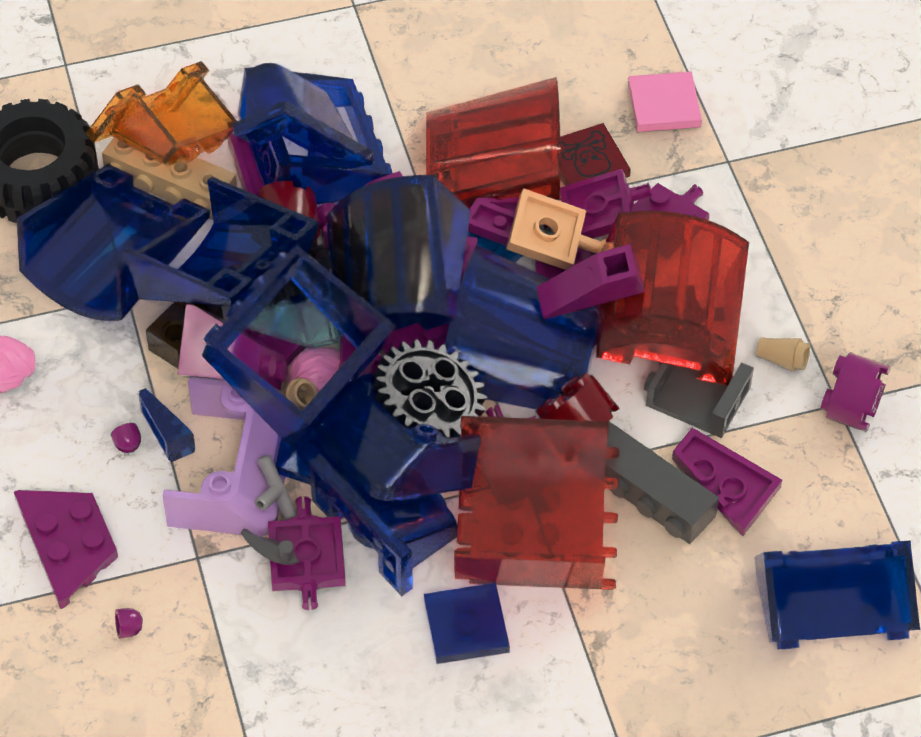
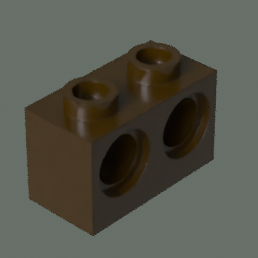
M192 286L146 329L149 351L177 369L186 304L197 306L224 319L222 305Z

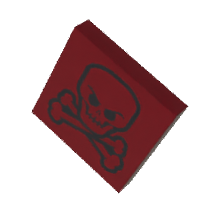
M604 123L544 142V150L565 186L619 169H623L626 178L630 177L631 169Z

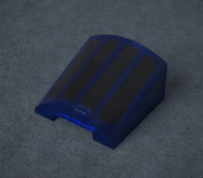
M434 175L402 176L371 183L345 196L327 214L326 224L329 253L333 266L331 273L339 351L341 348V337L350 330L372 348L374 338L419 323L425 330H429L455 320L470 210Z

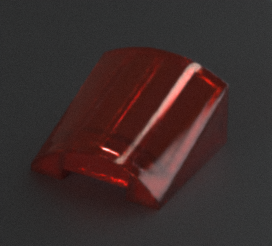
M557 77L426 112V216H466L476 198H494L498 200L519 198L523 188L559 201L561 145Z
M667 211L618 213L601 252L631 244L639 263L645 292L598 305L596 358L630 365L633 357L636 356L696 369V379L728 386L733 378L749 242L722 225L692 215Z

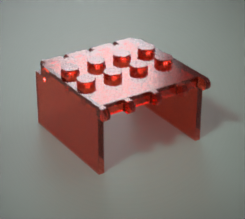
M461 416V448L463 449H461L460 475L474 477V479L460 480L458 509L473 511V513L458 514L457 544L471 545V548H457L454 550L455 579H467L469 584L616 589L615 579L603 578L605 558L617 557V548L603 547V523L614 524L618 522L617 513L604 512V489L619 488L618 479L605 477V458H619L620 452L619 448L606 447L609 422Z

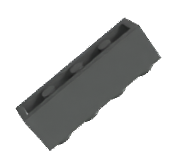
M610 421L579 446L578 466L587 476L596 478L604 483L615 496L628 500L636 506L642 515L653 518L663 525L666 531L673 537L681 538L688 544H691L716 517L719 502L718 496Z

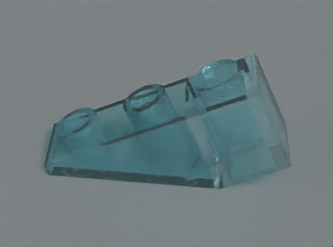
M325 294L307 296L304 303L292 305V301H280L277 305L271 304L272 309L260 312L258 307L245 308L238 311L239 316L228 318L229 323L306 348L341 343V337L343 336L337 301L326 298Z

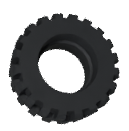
M30 99L20 100L21 103L5 104L2 106V110H0V218L7 216L10 222L20 224L21 221H27L28 225H38V221L47 220V223L57 221L56 217L61 215L67 217L74 212V207L80 208L88 200L87 195L90 196L96 187V180L99 178L94 136L89 124L75 110L70 109L68 111L66 105L59 102L51 104L48 99H38V102H30ZM47 153L58 157L54 162L40 169L19 170L10 167L15 160L28 154Z

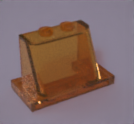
M200 61L181 68L166 89L146 96L145 91L139 84L116 92L87 130L86 135L93 143L112 136L160 163L171 166L183 160L187 163L191 162L205 151L207 154L214 152L230 137L239 126V122L204 81V77L210 70Z

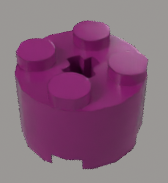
M852 352L848 353L847 357L839 355L832 374L837 378L834 389L827 388L820 407L827 411L826 418L867 432L870 424L865 422L867 415L874 417L886 386L880 380L881 375H888L890 366Z

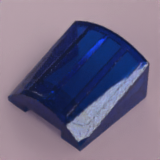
M107 164L17 219L19 271L48 298L78 315L101 321H120L210 218V209L185 198L173 205L134 187L132 174Z
M211 177L207 180L213 225L197 249L178 269L129 247L122 251L130 299L185 302L238 308H250L260 305L276 295L297 272L315 239L319 228L318 221L215 177Z
M476 245L466 267L454 305L445 341L446 354L451 355L453 352L458 351L457 360L459 362L470 361L466 369L468 372L478 371L479 374L474 382L484 383L480 393L487 396V400L536 410L546 400L550 398L553 400L557 396L564 394L560 388L574 376L580 377L585 372L589 374L608 305L603 303L544 320L537 286L550 280V278Z

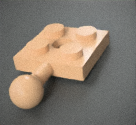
M523 188L519 196L506 250L567 270L574 265L577 248L592 253H599L621 247L622 245L613 238H606L600 242L581 235L586 210ZM544 224L551 227L554 234L547 235L543 233L539 225Z

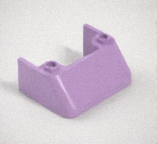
M189 377L188 386L193 415L245 421L234 472L216 471L209 474L202 482L200 493L163 491L167 527L241 535V531L245 528L258 536L268 535V521H278L280 509L276 501L266 510H260L255 505L256 498L269 488L257 461L264 455H270L285 485L294 438L293 418L247 383Z

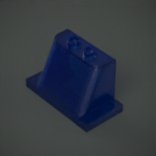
M263 63L246 70V118L234 122V135L256 147L283 136L308 150V157L301 160V172L321 183L328 182L373 163V151L353 139L330 95L326 91L276 63Z
M321 454L309 461L313 503L327 517L341 516V519L345 518L378 553L379 573L401 597L413 589V568L458 537L456 519L447 507L442 495L437 491L432 492L424 483L423 477L418 470L413 467L409 468L397 455L389 454L336 471Z

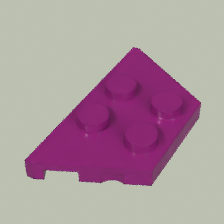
M14 491L15 500L60 609L65 608L70 603L69 598L82 585L87 587L96 579L99 571L106 569L118 558L116 546L93 493Z

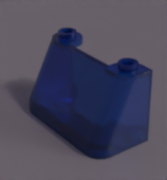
M910 540L864 547L803 552L789 551L785 554L782 551L763 552L754 557L769 643H777V650L800 648L799 641L876 634H887V641L910 639V631L920 630Z

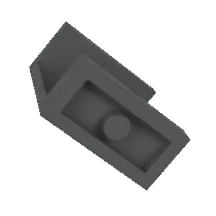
M677 336L671 348L668 346L664 348L659 359L660 367L657 372L651 371L644 384V390L647 391L646 406L719 438H723L751 388L754 367L741 362L734 376L682 355L684 338Z

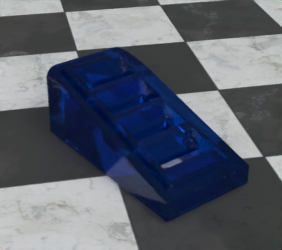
M146 388L139 390L141 413L167 459L173 462L194 453L195 441L192 431Z

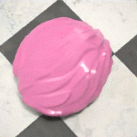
M0 336V393H5L7 390L19 387L24 378L30 377L34 373L35 354L31 348L19 340L8 336Z
M332 347L307 348L301 351L290 364L287 384L296 378L311 381L318 391V399L315 403L318 406H321L329 399H335L337 397L340 351Z

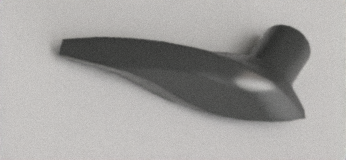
M245 528L241 531V535L249 545L263 557L284 565L299 563L298 558L293 552L291 541L283 540L278 542L271 538L258 536Z

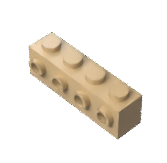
M122 127L102 152L105 174L113 180L123 181L136 187L141 192L151 193L165 199L172 205H179L193 211L200 217H207L218 222L238 196L235 173L126 127Z

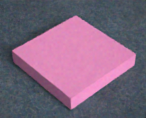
M692 72L628 77V87L637 132L701 127L702 118Z

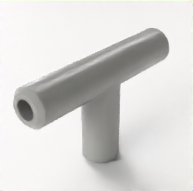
M264 455L260 457L257 462L269 488L256 498V507L260 510H266L276 501L285 520L297 516L295 506L271 456Z

